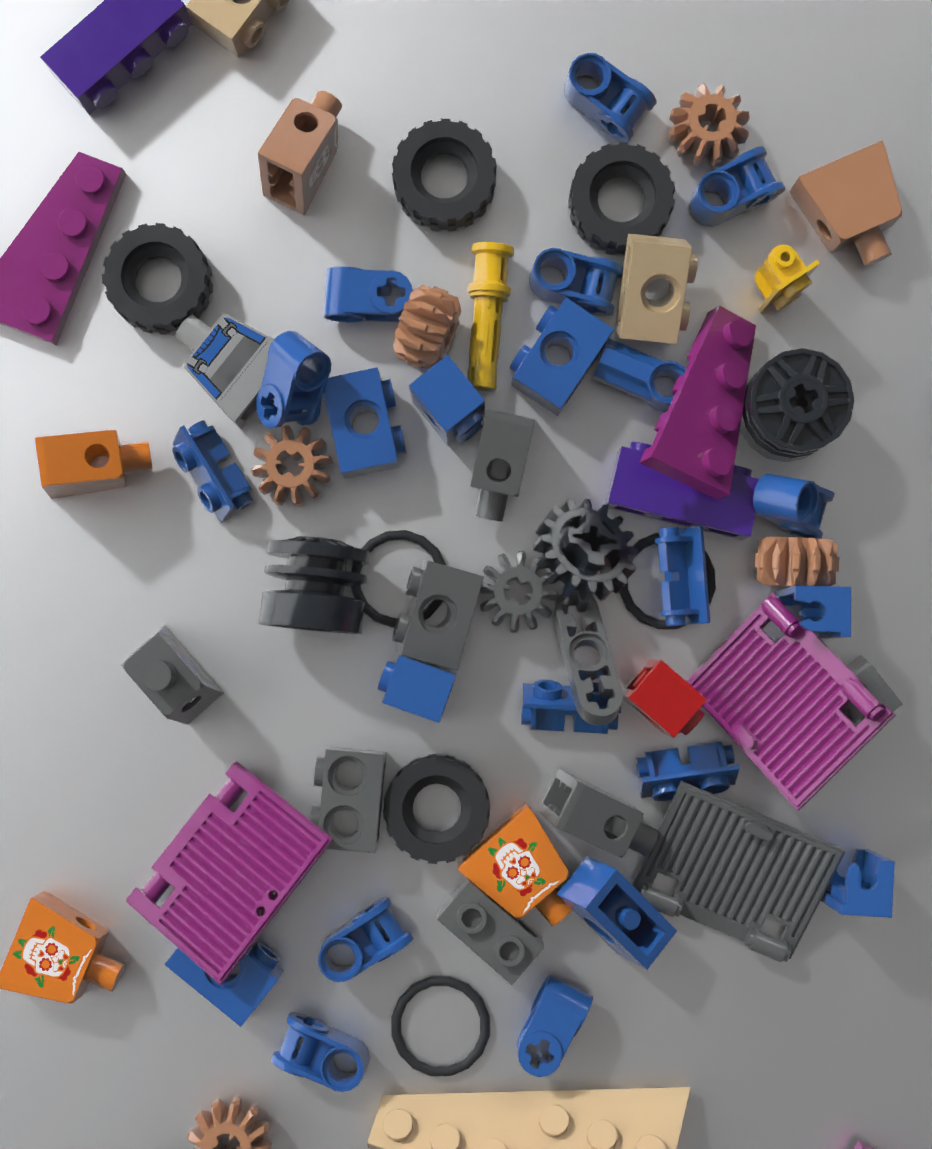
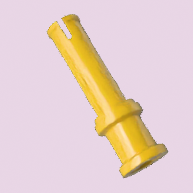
M477 242L472 245L471 250L472 254L476 256L474 282L468 285V293L470 298L474 300L467 379L476 390L494 391L497 388V363L499 358L503 302H506L511 294V288L507 286L509 258L514 256V248L503 243Z

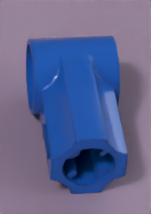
M609 338L592 378L646 401L654 410L664 412L668 411L673 397L668 398L660 395L655 389L654 381L658 377L667 376L676 382L678 377L684 375L686 368L678 362H663Z

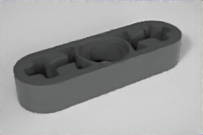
M575 589L568 596L561 593L555 603L553 622L577 712L589 724L606 725L617 717L623 701V693L598 603L593 595L587 602L581 601L579 591ZM569 606H576L578 612H584L581 622L583 632L575 634L577 625L573 614H567ZM581 646H590L598 651L601 661L594 666H583L576 661L573 652ZM599 678L597 686L600 696L604 699L610 698L605 709H599L597 702H588L591 700L594 688L592 680Z

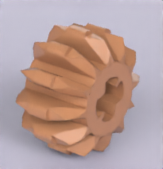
M704 83L698 86L696 96L685 92L680 97V107L673 108L669 120L675 126L669 131V139L681 142L677 149L678 157L685 156L689 152L695 154L693 158L694 167L700 166L704 157H708L713 168L720 166L722 156L734 159L739 152L737 144H744L749 136L748 130L743 127L750 119L749 111L736 110L741 102L740 94L732 96L730 99L723 97L725 94L724 84L719 85L714 94H710ZM702 121L711 122L710 125H706L704 128L701 126ZM714 124L717 126L715 132L707 131L708 126L712 127Z
M423 284L412 291L408 302L404 304V310L399 317L398 327L394 333L396 338L393 348L397 358L405 360L407 364L419 369L422 367L430 369L443 359L446 353L450 351L451 343L455 338V332L460 323L461 306L458 297L450 295L448 291L436 286L431 288Z
M286 425L282 427V441L278 442L276 437L270 432L264 436L266 442L272 447L269 452L262 448L254 449L253 455L265 461L266 464L253 467L251 472L254 477H267L258 489L264 495L276 489L274 495V502L282 506L291 492L294 506L302 507L304 502L303 491L306 490L314 500H318L321 497L319 491L313 486L315 481L324 485H330L332 478L328 474L319 471V469L332 466L334 461L328 455L318 456L327 444L322 438L316 439L309 444L311 439L309 428L303 427L299 431L296 440H294V433L291 427ZM290 456L295 461L304 459V463L298 464L302 472L297 476L290 472L282 475V470L287 469L283 462Z
M764 537L758 541V553H755L756 580L763 585L832 586L836 584V571L839 572L840 557H837L838 544L831 539Z
M239 1096L234 1097L228 1110L225 1103L219 1098L212 1103L211 1112L206 1110L199 1111L195 1117L198 1127L190 1129L187 1140L196 1145L193 1149H271L272 1142L263 1137L269 1132L271 1126L269 1121H254L260 1110L258 1105L251 1106L246 1113L241 1110L242 1099ZM223 1134H230L229 1140H232L235 1136L239 1141L237 1147L230 1148V1141L225 1146L221 1141Z

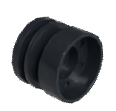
M804 348L784 351L766 362L748 381L740 433L750 448L767 459L781 462L805 459L837 439L850 422L855 401L851 380L841 365L823 352ZM794 396L797 399L805 397L808 405L803 409L801 406L793 408L790 400Z
M297 536L291 539L270 540L267 542L266 554L287 558L288 564L265 566V574L286 580L285 590L262 592L260 625L332 633L362 634L365 603L355 598L343 596L344 586L367 584L366 575L347 572L346 565L369 564V551L355 548L340 540L320 537Z

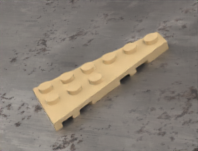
M691 1087L383 1095L367 1146L370 1149H677Z

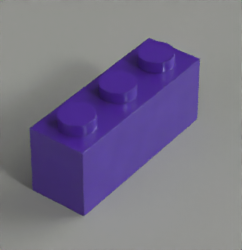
M104 0L42 54L40 58L58 82L90 115L97 108L103 109L110 105L117 97L118 90L132 77L138 78L144 75L152 66L154 58L165 48L174 47L186 37L189 27L193 25V22L182 0Z
M631 442L630 448L621 446L616 455L605 502L609 509L684 527L703 526V531L738 540L751 537L756 516L753 496L759 479L751 477V469L734 465L730 495L717 500L639 463L645 449L652 445Z

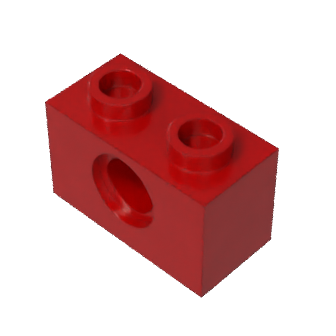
M649 660L622 691L624 701L661 733L673 738L678 733H683L685 736L688 735L705 715L700 708L707 699L662 660Z

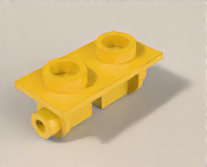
M778 245L773 248L765 259L766 261L762 263L754 276L757 288L766 299L758 308V311L761 313L772 305L779 311L802 295L801 292L812 284L809 276L818 267L819 261L816 260L806 267L791 246Z

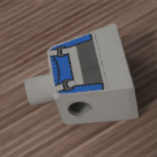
M223 314L212 328H209L194 315H190L183 321L175 335L178 340L193 351L185 360L183 367L223 412L242 429L257 411V395L261 389L265 373L268 350L274 339L228 314Z

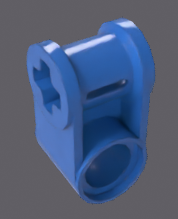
M596 53L582 54L571 64L564 89L567 101L572 107L596 122L611 137L621 142H629L634 136L632 129L645 111H651L657 104L654 94L641 82L627 76ZM582 75H589L598 82L599 87L593 90L582 88L577 83L576 78ZM629 105L630 107L625 112V114H622L626 107Z
M764 146L751 149L732 162L708 172L702 177L689 200L690 214L697 223L709 227L719 225L747 210H753L765 205L785 191L786 188L783 182L776 181L765 160L767 151ZM712 191L719 194L723 199L724 206L718 207L709 204L705 199L704 192Z
M550 248L542 251L537 256L529 275V284L532 292L542 300L562 304L564 299L568 298L592 315L612 316L615 306L611 302L617 278L622 277L623 266L605 258L588 257L560 248ZM545 266H555L562 271L564 281L559 284H549L541 277L540 270ZM598 280H600L598 294H596Z
M354 267L327 268L324 318L346 323L364 321L399 322V317L404 310V304L408 302L413 291L412 285L405 275L393 270H363ZM392 288H398L403 296L396 299L395 306H389L384 298L391 295Z
M283 332L274 339L269 347L265 373L256 400L258 417L262 424L268 428L281 427L285 422L294 421L302 426L314 424L320 415L323 393L331 372L332 363L327 354L298 332Z
M766 473L759 479L755 487L753 506L758 516L776 524L780 530L802 538L822 539L821 522L827 502L833 501L835 493L820 487L814 481Z
M385 897L367 907L350 922L325 938L318 955V965L326 978L334 982L348 981L375 963L394 955L414 939L411 932H404L389 908L392 904L389 897ZM377 921L380 922L388 937L385 936ZM344 944L353 950L355 959L346 967H338L329 960L328 950L334 945Z
M548 974L542 983L517 1040L518 1058L522 1068L530 1075L536 1077L548 1076L554 1073L560 1066L573 1037H575L585 1021L593 1001V996L551 974ZM542 1039L546 1040L550 1054L541 1053L537 1060L533 1059L528 1045L531 1043L538 1046Z
M298 1012L289 1013L287 1017L289 1028L280 1051L273 1052L271 1062L289 1074L305 1077L334 1091H350L358 1086L368 1068L370 1059L368 1048L364 1042L357 1037L329 1027L312 1016ZM301 1037H303L304 1040L298 1052L297 1048L300 1043ZM340 1053L349 1054L356 1061L357 1070L353 1073H342L334 1065L333 1057Z

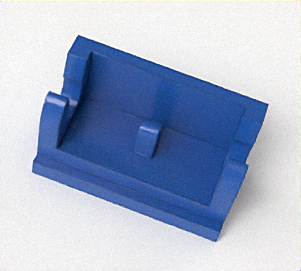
M793 586L776 590V595L786 606L798 605L802 608L799 611V615L803 620L799 622V626L803 629L818 634L820 639L851 637V587Z
M856 848L852 864L849 866L846 876H840L836 870L821 901L841 915L892 918L895 861L869 849Z

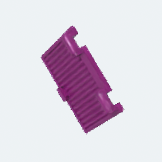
M772 592L687 682L707 699L702 705L705 710L792 806L799 811L896 715L866 688L867 685L814 632L800 627L799 622L802 620L796 618L785 607L786 604ZM770 621L785 634L777 643L763 630ZM850 702L865 716L857 726L842 711ZM755 740H756V741H757V746H756V748L752 749V748L755 746Z
M237 761L225 773L230 779L216 796L208 794L151 868L156 873L143 889L135 887L126 899V902L220 985L225 982L334 840ZM245 790L249 795L238 809L233 812L230 808ZM172 885L175 889L160 907L156 903L169 886Z

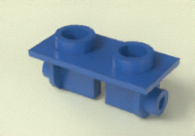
M204 420L192 425L188 431L184 425L181 426L172 444L174 447L172 452L182 471L185 473L190 472L197 483V493L204 508L210 513L214 512L222 523L227 519L234 506L239 511L253 503L254 500L250 495L253 489L236 462L221 470L219 469L217 463L228 458L230 453L214 426H208Z
M703 526L680 529L679 527L660 528V538L655 539V544H658L660 572H664L665 582H661L663 611L660 612L661 617L666 616V626L710 623Z
M539 680L534 684L523 683L521 725H530V730L564 731L565 715L574 716V732L608 734V730L618 729L619 714L612 722L606 725H592L584 721L577 712L571 686H563L553 680ZM592 682L594 688L591 700L588 702H597L599 709H605L610 698H602L598 690V683Z
M719 741L687 746L689 764L682 765L678 748L644 752V757L636 758L638 777H646L642 778L640 797H653L655 801L672 800L681 781L712 794L728 790L730 785L736 784L740 770L739 764L727 766L735 763L732 745L723 746L722 742Z

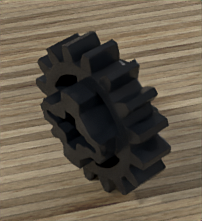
M569 499L561 509L554 506L535 532L539 538L534 543L533 550L544 554L536 565L540 569L549 568L552 572L547 582L551 585L561 581L564 584L563 595L568 596L574 589L578 590L583 602H587L594 593L600 601L605 600L611 592L618 593L637 568L632 561L639 554L638 549L627 545L634 537L632 531H621L619 526L624 519L621 516L610 519L607 516L608 506L605 504L596 511L592 509L590 499H585L578 508L573 500ZM569 527L565 533H560L562 529ZM607 566L611 567L609 572L600 574V571H603Z

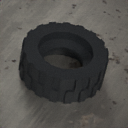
M442 118L441 121L432 122V120L424 122L423 126L417 129L415 127L408 132V137L399 143L397 147L398 153L393 157L392 162L395 195L397 201H400L404 213L407 216L410 215L414 219V223L422 227L424 225L430 227V230L437 232L439 230L453 232L457 231V228L463 226L466 228L472 225L476 218H481L485 214L487 205L491 204L494 197L497 166L496 159L492 157V148L489 142H485L482 134L476 128L475 130L469 128L467 123L462 121L457 123L450 121V119ZM451 154L458 157L465 164L468 171V180L465 188L458 195L451 198H438L431 195L423 186L421 180L422 169L425 163L435 155Z
M619 142L618 145L611 146L607 144L601 146V150L593 151L586 156L585 162L583 164L580 163L575 172V177L572 179L568 199L572 225L576 226L578 229L577 234L582 240L586 239L590 243L589 246L596 250L599 248L606 251L605 254L615 255V253H623L625 255L628 234L659 237L666 227L674 208L675 199H673L675 184L674 181H671V172L668 166L662 164L660 157L655 152L650 153L645 150L646 147L639 144L633 146L628 145V142ZM612 178H630L641 187L644 193V207L640 214L630 221L617 222L611 220L603 214L599 207V190L604 183Z
M146 223L138 225V228L135 230L126 231L118 242L114 241L110 247L111 251L108 257L105 256L103 266L105 271L102 274V283L106 286L107 291L105 294L108 301L113 304V308L129 324L139 327L143 332L150 334L152 332H159L161 335L170 334L171 331L178 330L183 321L190 315H194L198 319L200 318V313L203 309L206 310L210 303L208 300L210 293H213V283L211 282L213 274L206 260L207 258L190 236L187 237L181 229L175 226L170 228L164 223L148 226ZM153 257H165L177 264L181 272V285L178 292L172 298L163 302H152L143 298L135 284L138 268L143 262Z
M428 754L421 758L418 757L403 766L390 782L384 797L383 818L386 821V830L389 836L393 837L396 841V846L402 852L405 850L411 855V858L417 861L419 859L426 860L428 864H437L440 861L449 863L455 861L461 855L466 856L483 838L490 819L489 795L483 779L478 772L476 773L471 768V765L447 754ZM432 784H441L451 788L457 794L461 803V813L458 821L453 827L443 832H431L424 829L416 821L413 813L415 797L423 788Z

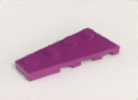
M82 152L76 154L0 258V324L57 346L125 179L126 172L123 168Z
M720 305L707 312L687 356L689 360L684 375L677 378L672 389L674 394L668 411L661 414L654 429L657 432L651 447L645 449L639 463L718 500L730 495L756 330L755 324Z

